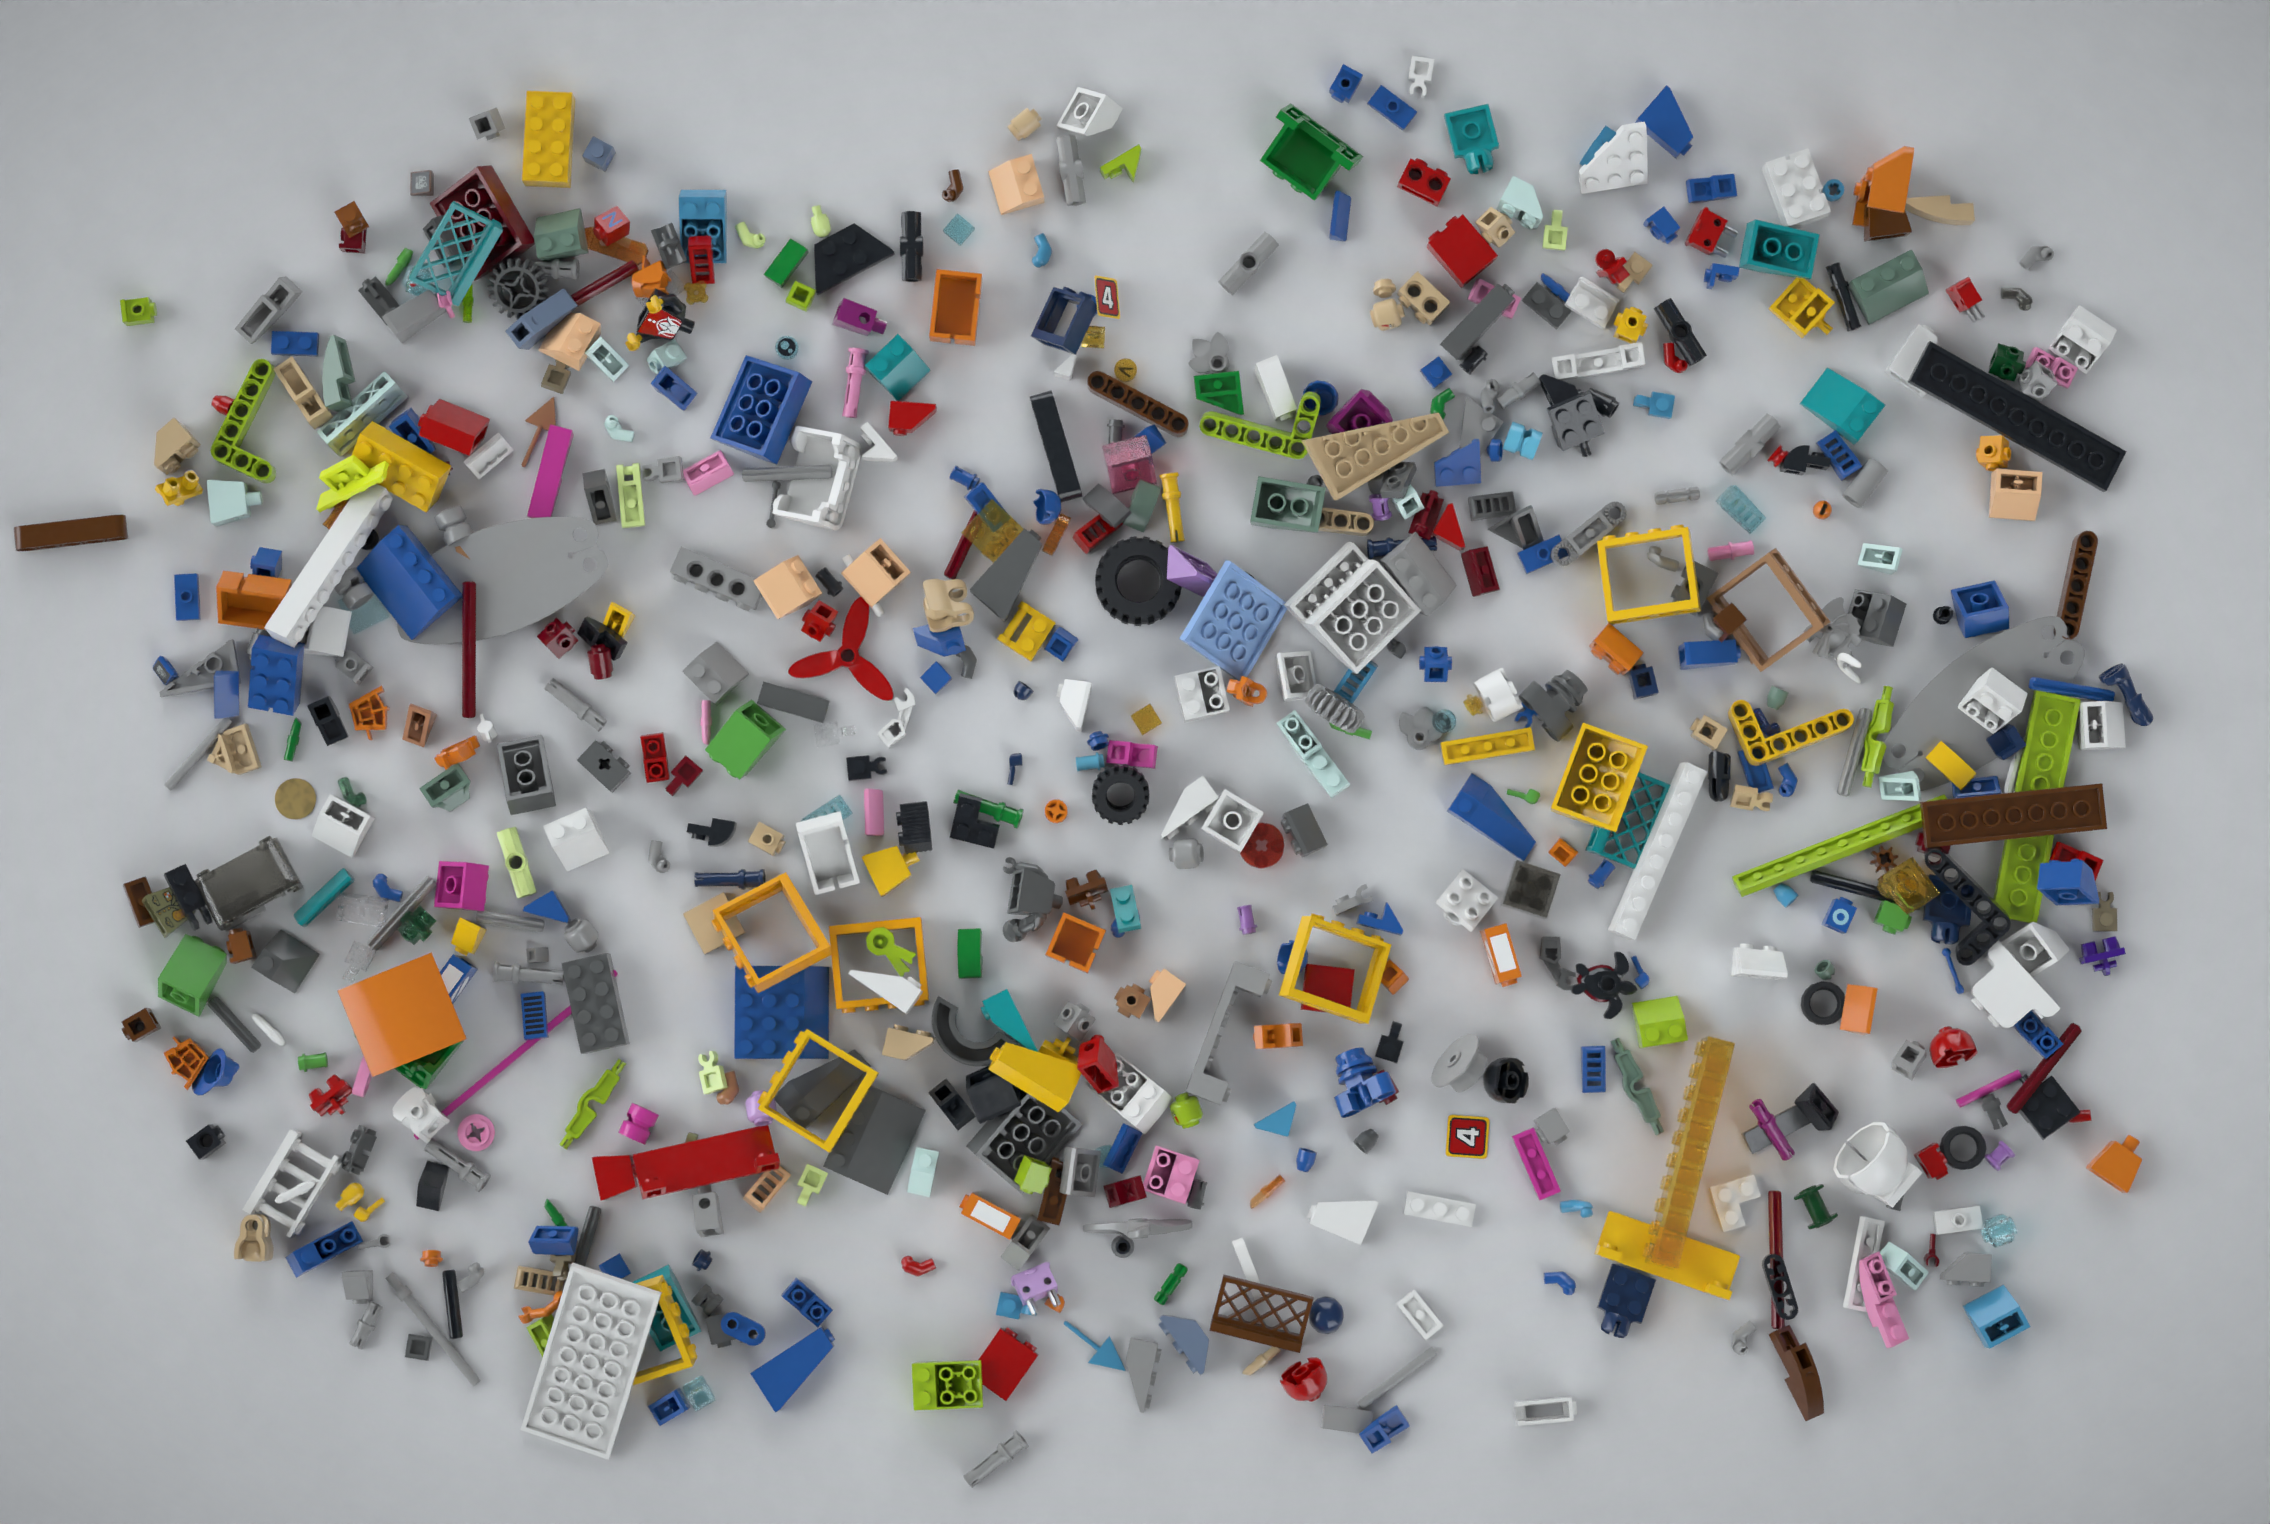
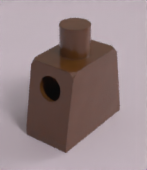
M1867 204L1865 205L1864 242L1905 237L1912 232L1906 211L1899 213L1867 207Z

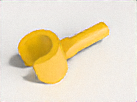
M381 1197L369 1206L367 1210L360 1206L353 1215L360 1222H365L371 1213L385 1201Z

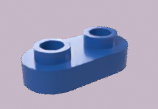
M729 1312L721 1320V1328L725 1334L750 1346L759 1345L765 1339L766 1331L760 1323L737 1312ZM733 1319L736 1321L737 1325L735 1328L728 1326L729 1320ZM751 1330H756L758 1333L755 1339L749 1336Z

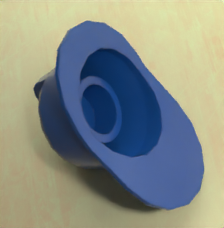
M216 1049L193 1081V1092L200 1096L209 1092L213 1087L228 1086L235 1073L239 1070V1064L230 1057H227L223 1049Z

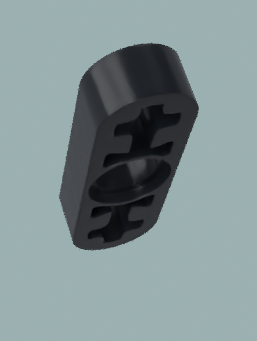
M1768 1254L1762 1260V1268L1776 1313L1782 1319L1791 1320L1798 1314V1305L1784 1260L1777 1254ZM1771 1258L1779 1262L1776 1270L1777 1273L1782 1272L1783 1276L1770 1278V1275H1775L1774 1270L1767 1266V1264L1771 1263ZM1778 1280H1783L1786 1283V1290L1781 1294L1774 1290V1284ZM1790 1296V1299H1785L1787 1305L1793 1307L1790 1310V1315L1787 1316L1786 1313L1781 1312V1309L1784 1308L1783 1300L1778 1301L1777 1297Z

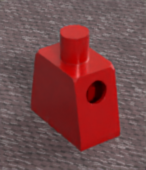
M1102 1035L1092 1036L1091 1040L1082 1043L1079 1047L1077 1069L1097 1093L1100 1094L1119 1087L1116 1056L1104 1042V1037Z
M631 1155L592 1157L601 1201L638 1187L636 1170Z

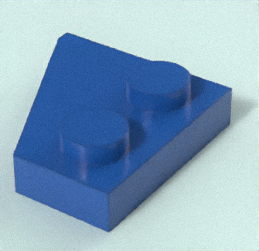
M1479 439L1472 440V443L1462 449L1458 448L1451 452L1448 457H1443L1434 462L1436 487L1481 483Z

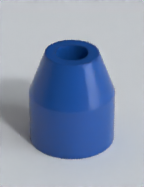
M1299 1148L1296 1158L1297 1169L1308 1172L1314 1165L1317 1152L1306 1148Z

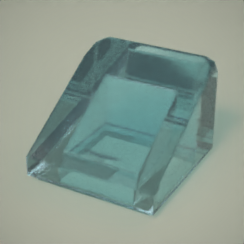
M703 1376L683 1386L684 1393L695 1411L716 1401Z

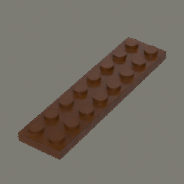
M2102 783L1920 802L1925 848L2107 829Z

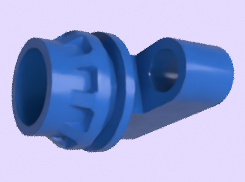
M1359 1047L1345 1051L1335 1058L1337 1062L1336 1074L1340 1077L1338 1082L1340 1085H1346L1348 1089L1334 1097L1341 1118L1355 1115L1396 1092L1389 1072H1382L1373 1076L1377 1072V1068L1373 1065L1372 1058L1366 1055L1364 1048Z

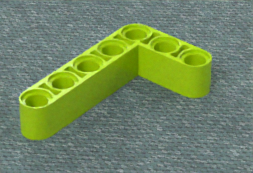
M257 359L251 365L211 446L210 452L212 457L219 463L267 484L275 479V468L266 460L240 449L276 374L274 366L269 361ZM268 366V373L260 376L258 374L260 367ZM252 386H258V393L255 396L248 395V391ZM241 407H248V413L245 416H238V411ZM232 427H237V435L234 437H229V429ZM222 447H227V455L219 458L218 451ZM242 457H248V464L245 467H239V460ZM262 467L269 468V473L265 477L259 476V470Z
M1306 392L1302 396L1292 432L1214 411L1203 414L1199 427L1203 434L1293 459H1302L1308 453L1306 448L1301 452H1296L1292 445L1296 442L1302 443L1301 440L1312 438L1321 399L1315 392ZM1306 399H1313L1317 405L1309 409L1304 405V401ZM1211 418L1216 422V426L1208 428L1205 426L1204 421ZM1304 420L1309 422L1311 427L1308 430H1302L1299 428L1298 423ZM1233 424L1237 426L1238 432L1230 434L1226 427ZM1256 430L1260 433L1261 437L1258 440H1252L1248 433ZM1278 436L1282 439L1283 443L1280 446H1274L1270 439Z

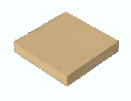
M724 892L683 913L705 955L724 945L722 940L724 935L721 931L717 932L712 924L714 919L712 910L729 902ZM736 915L725 920L735 938L746 933Z

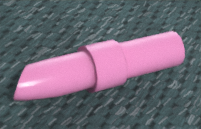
M702 700V741L707 745L710 744L711 700Z

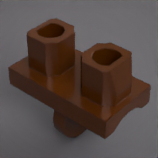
M1097 870L1086 874L1088 883L1080 885L1078 879L1074 877L1066 880L1067 891L1065 893L1069 905L1079 902L1080 907L1090 905L1091 910L1096 909L1094 902L1102 900L1100 894L1109 892L1105 878H1101Z

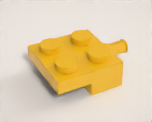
M1796 277L1768 308L1802 339L1816 326L1826 335L1833 329L1823 319L1826 312L1835 302L1821 289H1816L1804 278Z

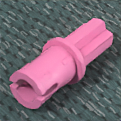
M1752 540L1735 544L1728 542V545L1708 548L1707 554L1710 561L1727 558L1734 560V557L1754 555V546Z

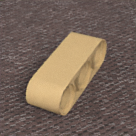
M1322 508L1321 515L1324 518V522L1319 525V531L1366 536L1372 531L1374 520L1367 513ZM1342 516L1346 519L1347 524L1344 527H1338L1335 525L1334 519ZM1360 519L1368 521L1369 528L1366 530L1359 529L1357 521Z

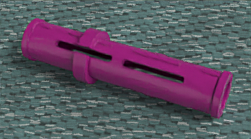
M1762 1099L1753 1101L1749 1108L1756 1116L1757 1124L1766 1132L1781 1159L1784 1161L1791 1159L1795 1152L1777 1126L1776 1118L1767 1110Z

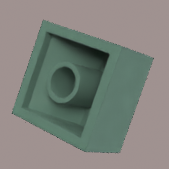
M580 208L536 218L534 241L538 259L551 262L555 258L564 259L589 253Z

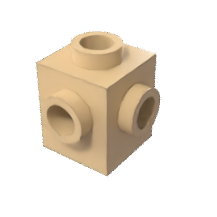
M1492 207L1475 222L1482 232L1480 235L1489 245L1492 243L1498 248L1506 243L1515 233L1511 227V219L1506 214L1500 213Z

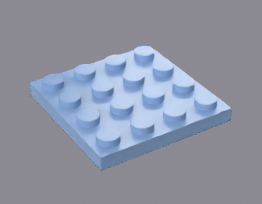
M1226 560L1182 633L1180 640L1216 666H1219L1220 669L1234 679L1240 681L1241 676L1248 677L1287 610L1284 606L1286 602L1234 563Z

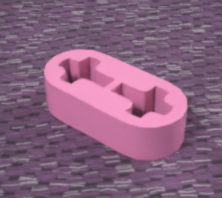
M364 1056L352 1089L353 1095L363 1098L367 1093L372 1078Z

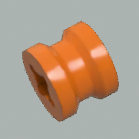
M1054 799L1047 803L1045 816L1050 822L1061 823L1066 819L1068 810L1063 801Z

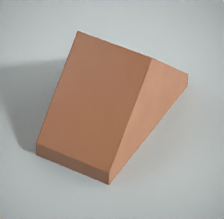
M410 704L402 740L424 747L437 714Z

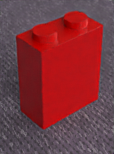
M1463 214L1459 218L1456 216L1452 217L1445 224L1447 228L1442 232L1439 230L1435 231L1428 238L1430 242L1427 244V249L1461 289L1498 257L1496 252Z
M439 399L434 405L429 406L426 414L423 413L418 422V426L421 427L419 436L470 456L484 440L490 419Z
M1008 1327L1005 1330L999 1329L978 1359L981 1360L982 1385L1005 1401L1010 1397L1038 1356V1353L1035 1352L1037 1347L1027 1340L1023 1344L1016 1339L1018 1334Z

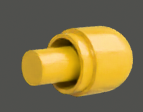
M357 1182L349 1184L340 1195L342 1198L335 1206L342 1211L348 1205H355L364 1195L363 1186Z

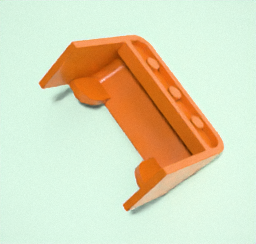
M1904 146L1875 162L1871 167L1867 168V172L1861 178L1860 183L1856 182L1853 195L1857 196L1852 225L1864 227V207L1866 204L1870 208L1904 213L1914 157L1913 147Z

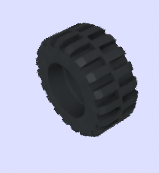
M1133 536L1130 539L1118 541L1116 545L1110 546L1106 550L1096 569L1095 586L1097 597L1102 607L1110 613L1111 617L1117 618L1121 623L1127 625L1128 623L1134 624V626L1150 625L1159 619L1162 620L1174 609L1179 600L1182 587L1167 580L1168 547L1163 546L1162 542L1158 540H1150V537L1143 536V538H1137ZM1134 560L1149 562L1157 569L1160 575V588L1153 598L1145 602L1130 601L1118 589L1117 577L1124 565Z

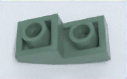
M1139 479L1130 498L1131 503L1128 509L1132 513L1122 522L1123 525L1144 533L1156 505L1161 487Z

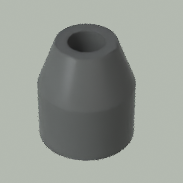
M1368 1129L1362 1132L1354 1140V1143L1362 1152L1367 1154L1375 1146L1379 1136L1374 1130Z

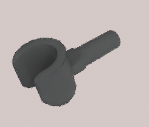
M1393 638L1390 641L1394 645L1391 653L1401 659L1406 653L1405 645Z

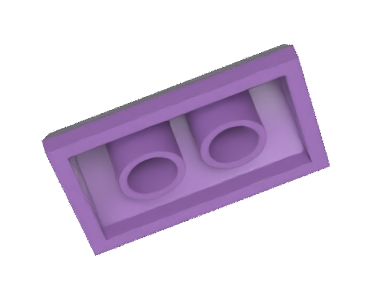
M1170 545L1168 548L1167 580L1204 597L1216 578L1217 573L1207 562Z

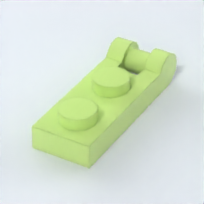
M632 463V466L625 467L623 464L616 465L622 528L646 526L640 463ZM633 475V481H625V476Z

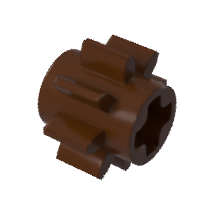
M1880 845L1879 853L1871 852L1875 859L1870 861L1869 864H1875L1877 867L1876 873L1879 870H1884L1885 874H1888L1889 867L1896 869L1897 865L1893 861L1899 856L1892 854L1893 847L1884 850L1883 846ZM1886 855L1888 857L1887 862L1883 865L1880 863V857Z

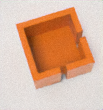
M1063 912L1045 956L1063 964L1068 960L1070 961V967L1088 974L1096 956V953L1092 951L1093 949L1098 951L1106 930Z

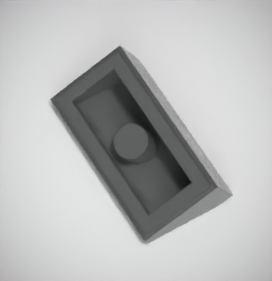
M444 215L432 218L423 228L429 241ZM452 229L441 233L440 239L442 243L455 239ZM460 242L459 245L462 253L466 252L463 244ZM457 244L443 247L446 257L459 254ZM441 248L436 249L435 252L439 259H443ZM457 260L448 262L449 266Z

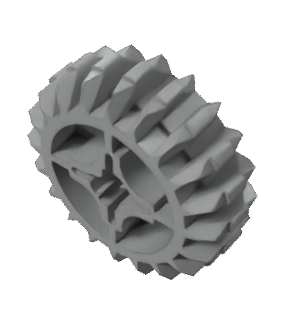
M1315 684L1305 699L1306 704L1311 710L1346 732L1355 733L1363 723L1362 721L1365 716L1358 707L1323 685Z

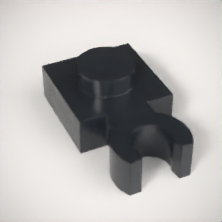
M869 755L846 758L849 781L872 779L871 772H876L879 775L887 773V769L880 770L877 767L879 762L886 761L885 757H878L870 762Z

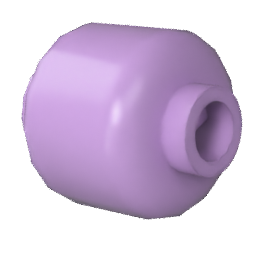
M764 1090L753 1092L752 1096L747 1098L745 1103L747 1118L755 1126H766L773 1122L772 1117L758 1109L760 1104L757 1102ZM774 1097L769 1107L777 1111Z

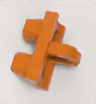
M1241 676L1240 681L1229 680L1226 692L1233 694V697L1247 706L1253 707L1254 704H1261L1267 697L1266 688L1248 677ZM1258 690L1260 692L1259 696L1253 697L1254 692Z

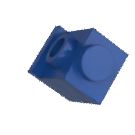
M1343 64L1330 87L1329 93L1332 94L1331 97L1338 102L1343 103L1345 101L1349 103L1362 81L1363 74ZM1346 81L1349 83V86L1343 87L1341 82Z
M1664 206L1643 223L1645 227L1650 225L1652 235L1657 240L1661 239L1663 243L1669 244L1678 237L1676 233L1679 231L1680 226Z

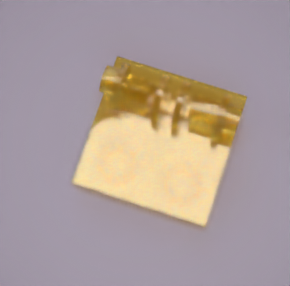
M991 499L961 533L986 558L994 563L1024 529Z

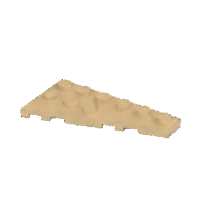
M1433 413L1301 441L1334 500H1338L1448 434L1449 431L1440 414Z

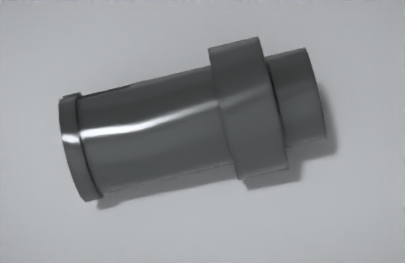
M1994 1094L1984 1096L1981 1106L1984 1111H1987L1994 1130L2000 1129L1997 1119H1999L2002 1127L2008 1125L2001 1111L1999 1098H1995Z

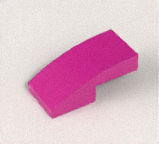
M1109 740L1106 763L1127 764L1132 767L1155 769L1158 746Z

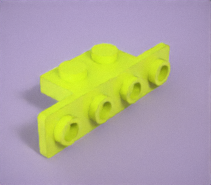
M352 455L321 471L319 479L331 489L320 495L316 510L322 512L326 509H331L341 501H346L353 495L366 491L374 484L383 482L387 477L389 463L383 461L369 469L355 455Z

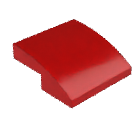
M1307 964L1305 967L1303 991L1351 1008L1355 969ZM1301 1004V1010L1324 1012L1322 1010Z

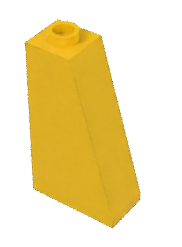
M1008 1042L1000 1049L996 1047L990 1056V1060H992L989 1067L990 1071L1057 1112H1060L1069 1103L1081 1076V1072L1077 1069V1064Z

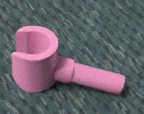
M446 291L447 295L444 296L437 293L439 307L445 308L449 317L454 318L455 314L451 308L452 299L450 291Z

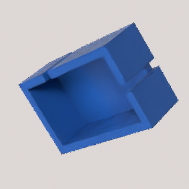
M258 636L252 646L248 708L269 711L270 708H273L274 713L294 715L301 698L305 643L298 642L295 648L272 637Z

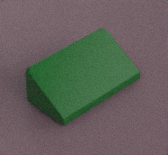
M790 238L763 275L783 288L809 253L808 249Z

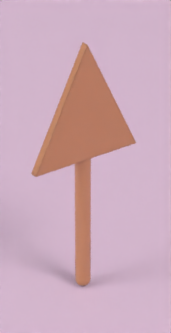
M554 397L525 420L530 424L538 426L523 459L522 467L526 466L541 430L549 431L550 424L556 426Z

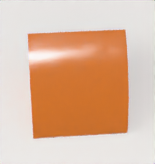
M432 952L337 991L372 1077L467 1039Z

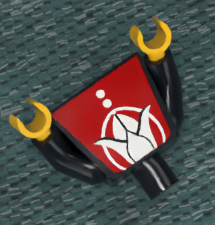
M655 288L638 317L637 334L629 333L627 335L628 341L625 344L629 351L637 350L641 343L651 339L671 341L679 330L691 334L695 322L685 318L686 305L675 294H666Z

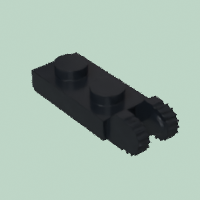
M184 864L164 873V877L192 929L195 931L200 928L198 920L192 913L196 910L200 911L207 925L213 923L212 917L206 908V903L187 865Z

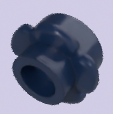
M701 1249L696 1254L692 1265L697 1268V1271L701 1269L706 1270L711 1264L710 1251L706 1252Z

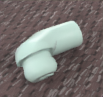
M609 415L606 417L604 422L605 429L612 439L633 442L634 431L622 429L616 416Z

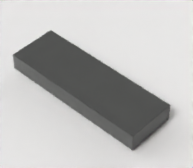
M764 681L757 701L759 705L820 723H824L830 703L829 700Z

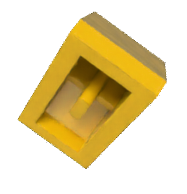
M611 602L603 624L624 638L635 615L618 604Z

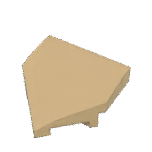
M248 724L239 725L224 731L223 734H219L215 748L207 761L237 775L262 767Z

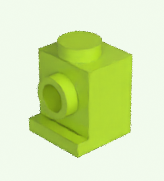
M149 297L120 300L122 322L126 326L155 323L154 316H157V308L155 302H152ZM136 307H142L140 313H135Z

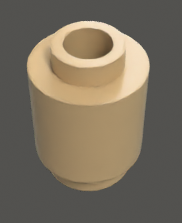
M1026 108L1010 121L1011 124L1007 127L1019 141L1022 138L1028 137L1041 126L1039 123L1041 117L1034 109L1030 111Z

